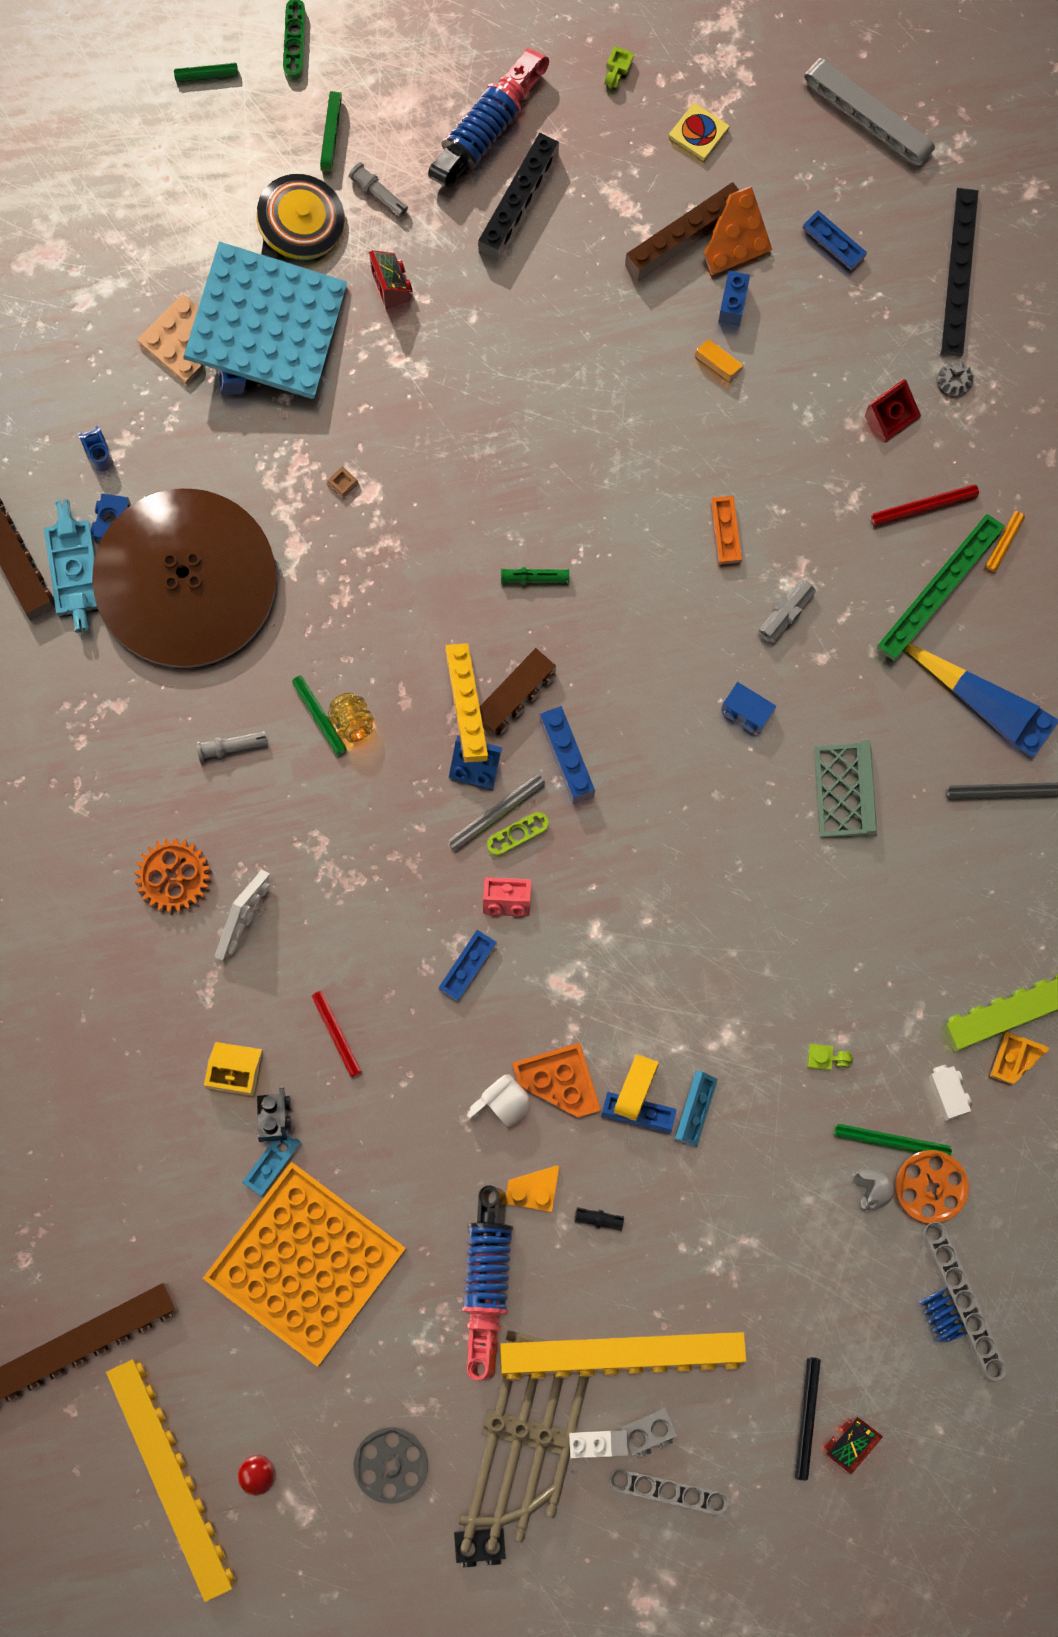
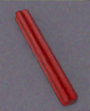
M322 990L315 992L312 995V999L350 1077L353 1078L360 1075L362 1070Z

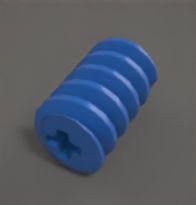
M947 1288L925 1297L920 1302L921 1306H929L924 1314L933 1315L928 1323L937 1324L932 1330L933 1333L941 1334L936 1339V1342L947 1343L966 1335V1332L958 1333L963 1324L954 1323L959 1318V1315L950 1314L955 1306L946 1305L951 1297L942 1296Z

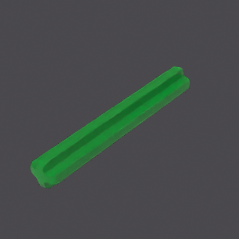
M301 675L295 677L292 680V684L337 756L347 751L344 742L305 679Z

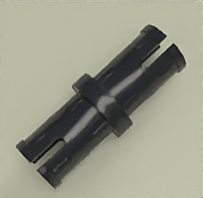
M577 1207L574 1222L589 1224L597 1229L602 1227L622 1231L624 1216L604 1213L600 1209L594 1211Z

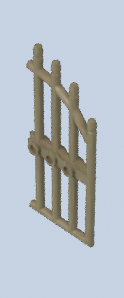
M508 1330L506 1340L513 1341L512 1343L548 1341ZM554 1375L543 1424L528 1420L538 1379H531V1376H529L518 1418L505 1414L513 1381L507 1380L506 1377L503 1378L496 1410L487 1411L482 1435L489 1437L469 1516L461 1515L459 1525L466 1526L461 1551L467 1553L470 1551L476 1527H491L487 1550L494 1552L497 1548V1539L500 1536L502 1526L518 1521L515 1541L522 1543L525 1539V1530H527L530 1515L548 1501L547 1517H555L570 1459L569 1433H576L589 1377H580L579 1375L566 1430L552 1427L564 1378H556ZM498 1439L513 1442L494 1517H479ZM524 1445L536 1448L522 1508L505 1514L521 1447ZM546 1451L559 1454L560 1458L553 1485L535 1498Z

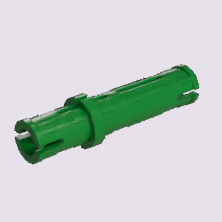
M501 568V583L516 582L521 583V585H526V583H569V569Z

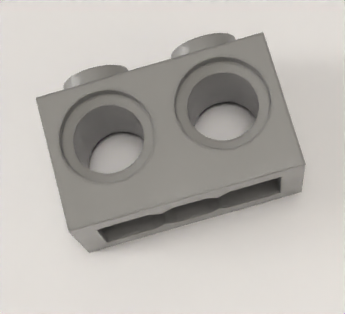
M665 1408L620 1428V1430H627V1447L631 1456L637 1455L638 1458L652 1453L650 1448L658 1444L660 1448L673 1444L672 1438L677 1436ZM658 1422H663L667 1426V1433L663 1437H658L654 1433V1426ZM635 1432H641L645 1437V1442L640 1447L634 1446L631 1442V1437Z

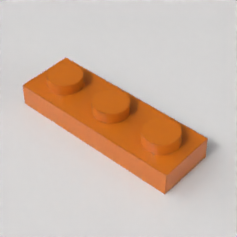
M734 496L711 498L718 563L719 565L741 563L742 556Z

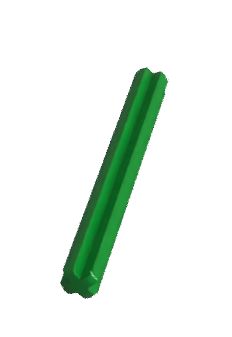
M836 1124L834 1128V1136L915 1153L927 1150L944 1152L950 1156L952 1153V1147L949 1145L843 1124Z

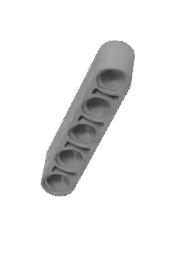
M624 1469L614 1470L609 1477L610 1486L621 1493L715 1515L723 1514L728 1508L729 1501L721 1492ZM618 1473H623L627 1477V1484L622 1488L614 1485V1477ZM642 1479H648L651 1483V1489L647 1493H641L638 1490V1483ZM667 1484L675 1488V1495L671 1499H666L662 1495V1489ZM691 1490H695L699 1494V1500L694 1505H690L686 1500V1495ZM714 1496H720L723 1500V1506L719 1510H713L710 1506V1501Z

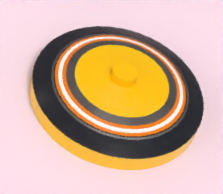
M289 174L275 179L263 190L257 204L256 222L261 236L275 251L289 258L307 260L326 254L337 244L344 228L345 215L338 195L325 182L310 175Z

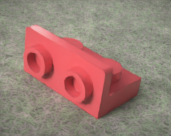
M485 877L483 913L529 916L531 879Z

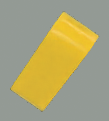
M636 1054L613 1113L634 1121L637 1120L659 1064L658 1061Z

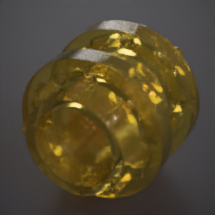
M349 692L337 696L330 703L328 718L332 724L336 725L335 731L339 738L347 739L348 742H357L371 733L374 717L369 710H366L367 703L363 697L355 696L354 693Z

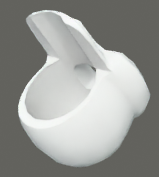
M505 1074L486 1089L482 1097L470 1106L467 1117L469 1119L472 1118L488 1104L507 1127H510L527 1114L530 1099L526 1091L510 1074Z

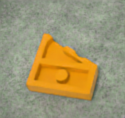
M1004 1032L990 1077L1011 1085L1015 1084L1049 1050V1047L1010 1032Z
M559 1166L549 1167L508 1180L506 1205L552 1213Z

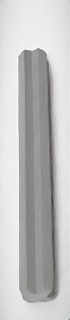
M540 775L531 778L449 839V846L454 851L460 849L545 785L543 778Z

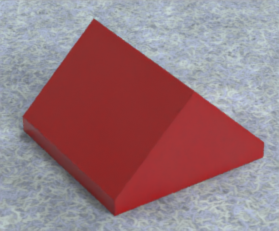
M903 379L869 403L865 417L881 437L887 441L921 417V414L907 380Z

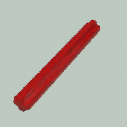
M976 484L875 512L871 514V521L874 526L976 498L979 496V489Z

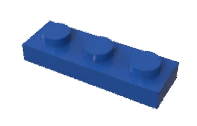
M819 210L803 224V230L851 271L866 257L867 252Z
M476 930L438 989L459 1002L497 942Z
M607 1092L601 1117L671 1134L677 1109L644 1101L638 1118L634 1121L613 1113L619 1094Z

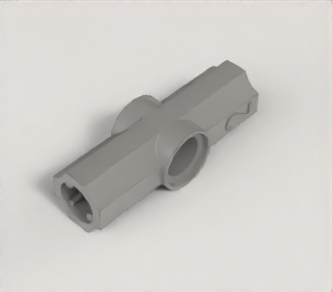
M800 579L789 594L780 599L774 607L773 613L759 628L758 632L763 638L774 643L787 626H791L803 610L802 608L816 593L813 585L807 580Z

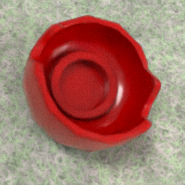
M256 1454L247 1457L238 1469L237 1479L239 1486L245 1493L258 1496L265 1494L274 1482L273 1463L266 1456Z

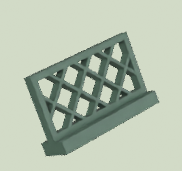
M870 740L854 744L816 746L815 758L821 838L854 835L877 836ZM847 750H857V758L852 764L842 758ZM820 752H831L836 758L827 766L821 761ZM838 760H841L848 766L841 776L831 770ZM857 763H858V770H857L856 768H854V766H855ZM821 766H823V767L825 768V770H824L822 773H821ZM851 770L859 775V780L853 787L843 780ZM827 772H830L837 778V781L830 788L822 783V778ZM840 782L850 789L842 799L832 792ZM858 786L860 788V793L857 790H855ZM822 788H824L827 791L824 795ZM853 792L860 797V803L855 809L844 802ZM829 794L839 801L831 811L823 804V801ZM842 804L851 811L844 821L834 815ZM860 808H861V815H860L859 813H857V811H858ZM824 811H826V812L828 813V815H827L825 818H824ZM856 815L862 820V829L852 830L846 823ZM831 816L841 824L835 831L825 832V823Z

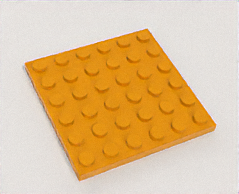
M291 1162L202 1279L319 1367L406 1248Z

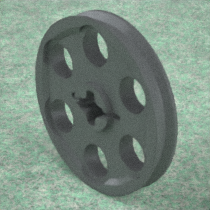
M383 1428L371 1433L361 1442L354 1458V1475L359 1487L367 1496L382 1503H398L410 1498L422 1486L427 1473V1457L422 1444L411 1433L399 1428ZM395 1433L398 1435L399 1444L396 1447L391 1448L386 1445L385 1437L387 1434ZM368 1444L374 1445L377 1449V1455L373 1459H367L363 1454V1449ZM411 1446L416 1447L420 1452L419 1458L416 1461H409L406 1458L405 1452ZM397 1453H399L395 1462L397 1470H390L389 1472H387L386 1476L382 1478L383 1474L386 1471V1465L384 1464L385 1460L390 1461L392 1460V1458L394 1459ZM365 1470H372L375 1473L376 1479L372 1484H365L362 1481V1473ZM414 1472L417 1474L418 1482L415 1486L405 1484L404 1476L406 1473ZM387 1483H391L396 1487V1494L392 1498H386L382 1493V1488Z

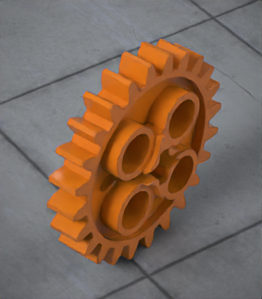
M165 838L164 845L161 846L156 841V849L148 846L150 854H141L144 862L136 863L141 870L134 871L135 875L141 878L135 880V884L142 885L137 891L139 894L146 893L142 898L145 902L151 899L149 904L151 908L158 904L159 912H162L167 907L169 914L172 913L173 908H176L178 913H181V906H185L187 910H190V902L198 905L196 897H205L201 890H209V886L204 882L211 880V877L205 874L211 871V868L203 866L208 860L206 857L200 858L203 854L201 849L194 852L196 849L194 843L187 847L188 842L185 839L180 845L177 838H174L173 844H170L168 839ZM167 856H176L173 864L167 865L164 863ZM186 859V861L180 865L181 860ZM187 868L195 869V873L191 877H184L183 873ZM169 873H172V874L176 873V874H177V878L175 879V878L172 877V878L170 879L169 876H168V874H169ZM161 874L162 880L159 883H151L152 876ZM165 887V891L161 893L160 890ZM173 887H180L181 893L178 896H170V891Z

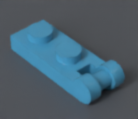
M289 1135L288 1140L272 1141L242 1183L263 1197L302 1142L297 1138H291ZM281 1143L288 1147L285 1152L278 1149Z

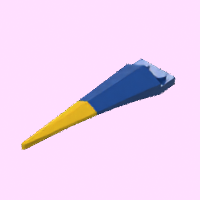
M912 644L905 649L908 654L975 710L1013 747L1032 759L1035 758L1058 725L1057 718L1042 710L1040 706Z

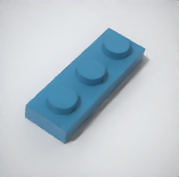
M702 1071L695 1072L675 1139L697 1147L717 1084V1078Z

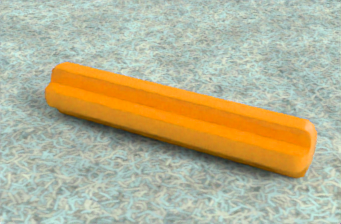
M1015 511L986 564V569L992 572L997 571L1025 519L1023 513Z

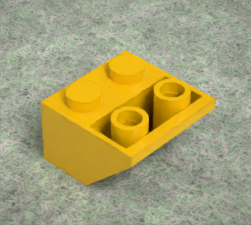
M215 1042L205 1076L204 1086L206 1089L254 1097L262 1049Z

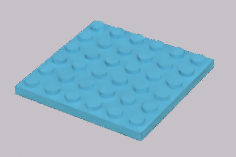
M219 241L183 359L314 399L347 281Z

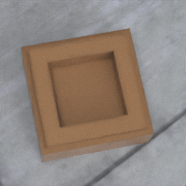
M343 466L326 481L342 498L359 484L358 480Z

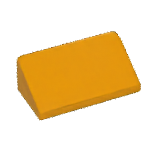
M709 339L695 351L696 358L729 383L744 366Z

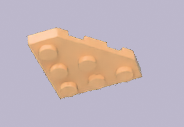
M182 294L137 341L138 344L187 385L202 370V365L183 359L198 306Z

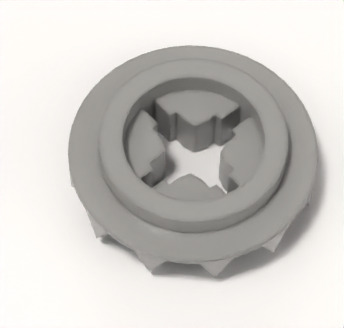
M952 361L949 364H945L939 371L938 384L946 394L960 396L971 389L974 375H972L970 367L965 366L963 362L956 363ZM952 374H954L955 376L958 374H962L959 379L960 382H958L957 380L950 382L953 376Z

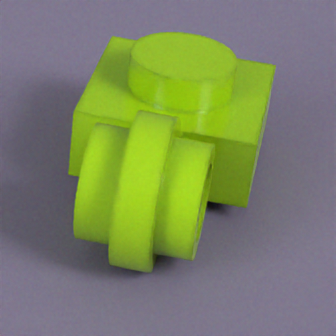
M616 46L613 47L606 64V68L612 70V72L608 71L604 81L608 88L618 87L621 75L618 73L627 75L634 58L633 52Z
M809 1044L807 1068L831 1071L832 1062H837V1067L850 1068L851 1063H854V1058L851 1052L838 1051L837 1056H833L834 1046Z

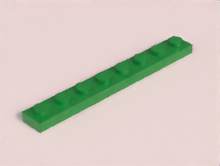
M986 514L877 645V649L896 662L1004 531L1005 525Z

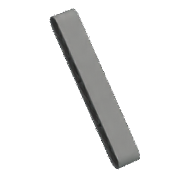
M818 59L805 73L804 78L811 87L915 165L920 166L935 150L934 143L927 136L824 59Z
M931 1222L923 1228L921 1234L944 1289L947 1288L945 1292L947 1296L951 1297L949 1301L951 1305L955 1306L953 1309L955 1314L959 1315L958 1321L963 1324L962 1331L966 1332L965 1338L982 1376L987 1381H1000L1007 1372L1001 1353L946 1228L939 1222ZM930 1227L938 1229L940 1233L938 1240H933L929 1237L928 1231ZM940 1250H946L949 1253L950 1257L947 1263L940 1261L938 1257ZM951 1272L959 1276V1283L956 1286L950 1284L948 1280ZM960 1295L968 1297L969 1306L967 1308H962L959 1305L958 1298ZM972 1317L979 1322L977 1331H972L968 1326V1321ZM982 1340L986 1341L989 1345V1351L986 1354H982L978 1349V1344ZM992 1363L999 1367V1374L996 1377H992L988 1372V1368Z

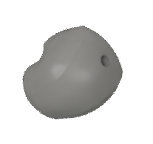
M862 1169L855 1173L854 1184L867 1188L866 1193L861 1199V1207L863 1209H880L891 1201L894 1189L888 1175L873 1169Z

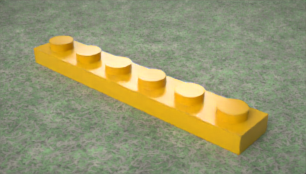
M468 643L446 645L445 654L464 763L487 761L488 753Z

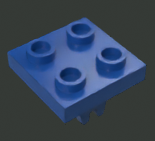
M457 736L448 778L493 789L502 747L486 743L487 761L464 763L460 736Z

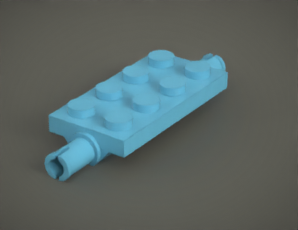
M64 499L63 504H61V500L55 502L58 520L54 526L44 528L56 613L58 616L73 614L74 631L81 633V624L84 632L89 630L86 612L98 609L92 583L95 552L89 520L79 522L72 518L69 500Z

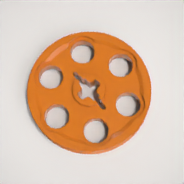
M927 1150L914 1154L903 1163L896 1178V1195L899 1203L910 1216L925 1223H942L950 1220L962 1210L969 1194L967 1174L961 1164L952 1156L940 1151ZM934 1156L940 1157L943 1161L942 1167L938 1170L932 1169L929 1165L930 1159ZM914 1164L920 1168L918 1177L910 1178L907 1175V1169L910 1165ZM952 1172H958L961 1175V1181L957 1185H951L948 1181V1176ZM927 1174L933 1183H938V1187L935 1188L937 1200L930 1190H926V1187L929 1186ZM908 1188L914 1189L916 1192V1198L912 1202H907L903 1198V1192ZM952 1195L957 1198L955 1208L948 1209L945 1207L944 1200L947 1196ZM926 1204H932L935 1208V1213L931 1217H925L922 1214V1207Z

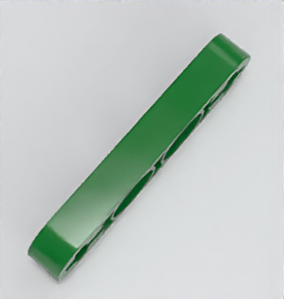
M289 0L285 9L283 70L284 75L289 80H298L303 75L306 11L302 0ZM294 7H298L299 9L297 11V18H294ZM296 25L301 30L293 34L289 31L290 27ZM292 45H297L300 47V50L297 53H290L288 48ZM291 60L295 61V72L290 71V69L292 68Z
M330 91L320 159L321 171L332 172L342 104V92Z

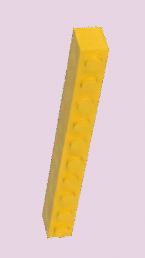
M744 1332L500 1343L501 1377H506L509 1381L521 1380V1376H531V1379H545L546 1375L555 1374L556 1378H569L570 1374L580 1373V1377L595 1376V1372H604V1376L619 1375V1371H628L629 1375L643 1374V1370H653L654 1374L667 1373V1369H677L679 1373L691 1372L692 1368H701L702 1371H715L716 1367L726 1366V1370H739L740 1366L746 1363Z
M132 1359L107 1371L108 1379L204 1602L235 1588L233 1585L236 1582L235 1576L231 1568L226 1569L223 1559L226 1558L223 1548L220 1544L216 1546L213 1536L216 1535L213 1525L210 1521L206 1522L203 1513L206 1512L204 1504L200 1498L196 1499L193 1490L196 1489L194 1481L190 1475L186 1476L183 1467L186 1466L181 1453H176L173 1446L176 1444L175 1437L171 1430L167 1431L163 1423L166 1421L165 1414L161 1407L157 1408L153 1400L157 1398L151 1384L148 1386L146 1384L144 1376L147 1373L141 1362L137 1363L136 1360Z

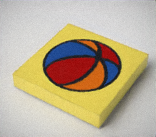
M693 103L669 133L668 138L702 161H705L729 130V125L701 106Z

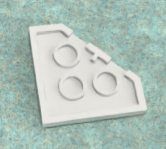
M261 870L233 902L214 957L223 961L228 954L232 955L238 945L237 940L245 925L248 926L254 915L253 910L260 897L264 896L268 891L270 884L267 881L270 873Z

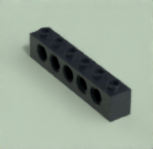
M539 132L478 240L479 253L499 261L559 154V141Z

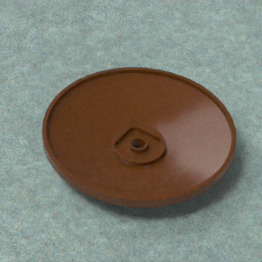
M184 488L165 490L135 502L125 509L109 526L102 537L94 559L92 575L93 592L96 605L106 626L114 637L131 652L145 660L164 666L177 668L199 667L215 663L234 654L244 647L260 630L270 612L275 596V560L268 539L259 524L246 510L235 502L205 490ZM187 568L189 575L186 578H179L176 575L178 569Z

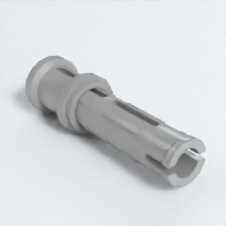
M359 162L352 168L348 177L358 182L362 186L363 191L371 192L394 212L398 218L403 216L401 213L405 214L407 212L408 206L403 204L379 183L378 177L368 172L362 162Z
M265 731L226 740L215 738L214 741L196 742L200 762L217 756L218 758H223L224 754L267 746Z

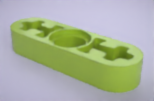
M535 812L493 834L487 841L488 852L495 857H500L544 834L549 826L547 816L544 813ZM534 819L543 820L542 828L539 829L538 826L531 828V833L533 834L529 835L528 829L524 824L527 823L528 827L534 824ZM514 829H522L525 833L524 838L514 840L511 836V832ZM507 834L508 840L512 845L508 846V842H505L501 845L502 849L499 851L497 848H491L494 845V840L500 843L505 840L503 835Z

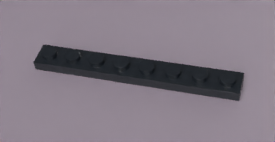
M957 188L955 192L940 354L962 356L964 353L979 190Z

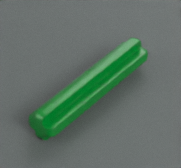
M236 62L175 68L173 71L175 81L236 76L238 75V66Z

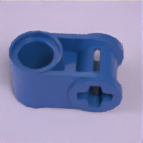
M99 425L84 434L78 433L93 467L98 471L108 470L112 466V457ZM105 455L102 460H96L98 456Z

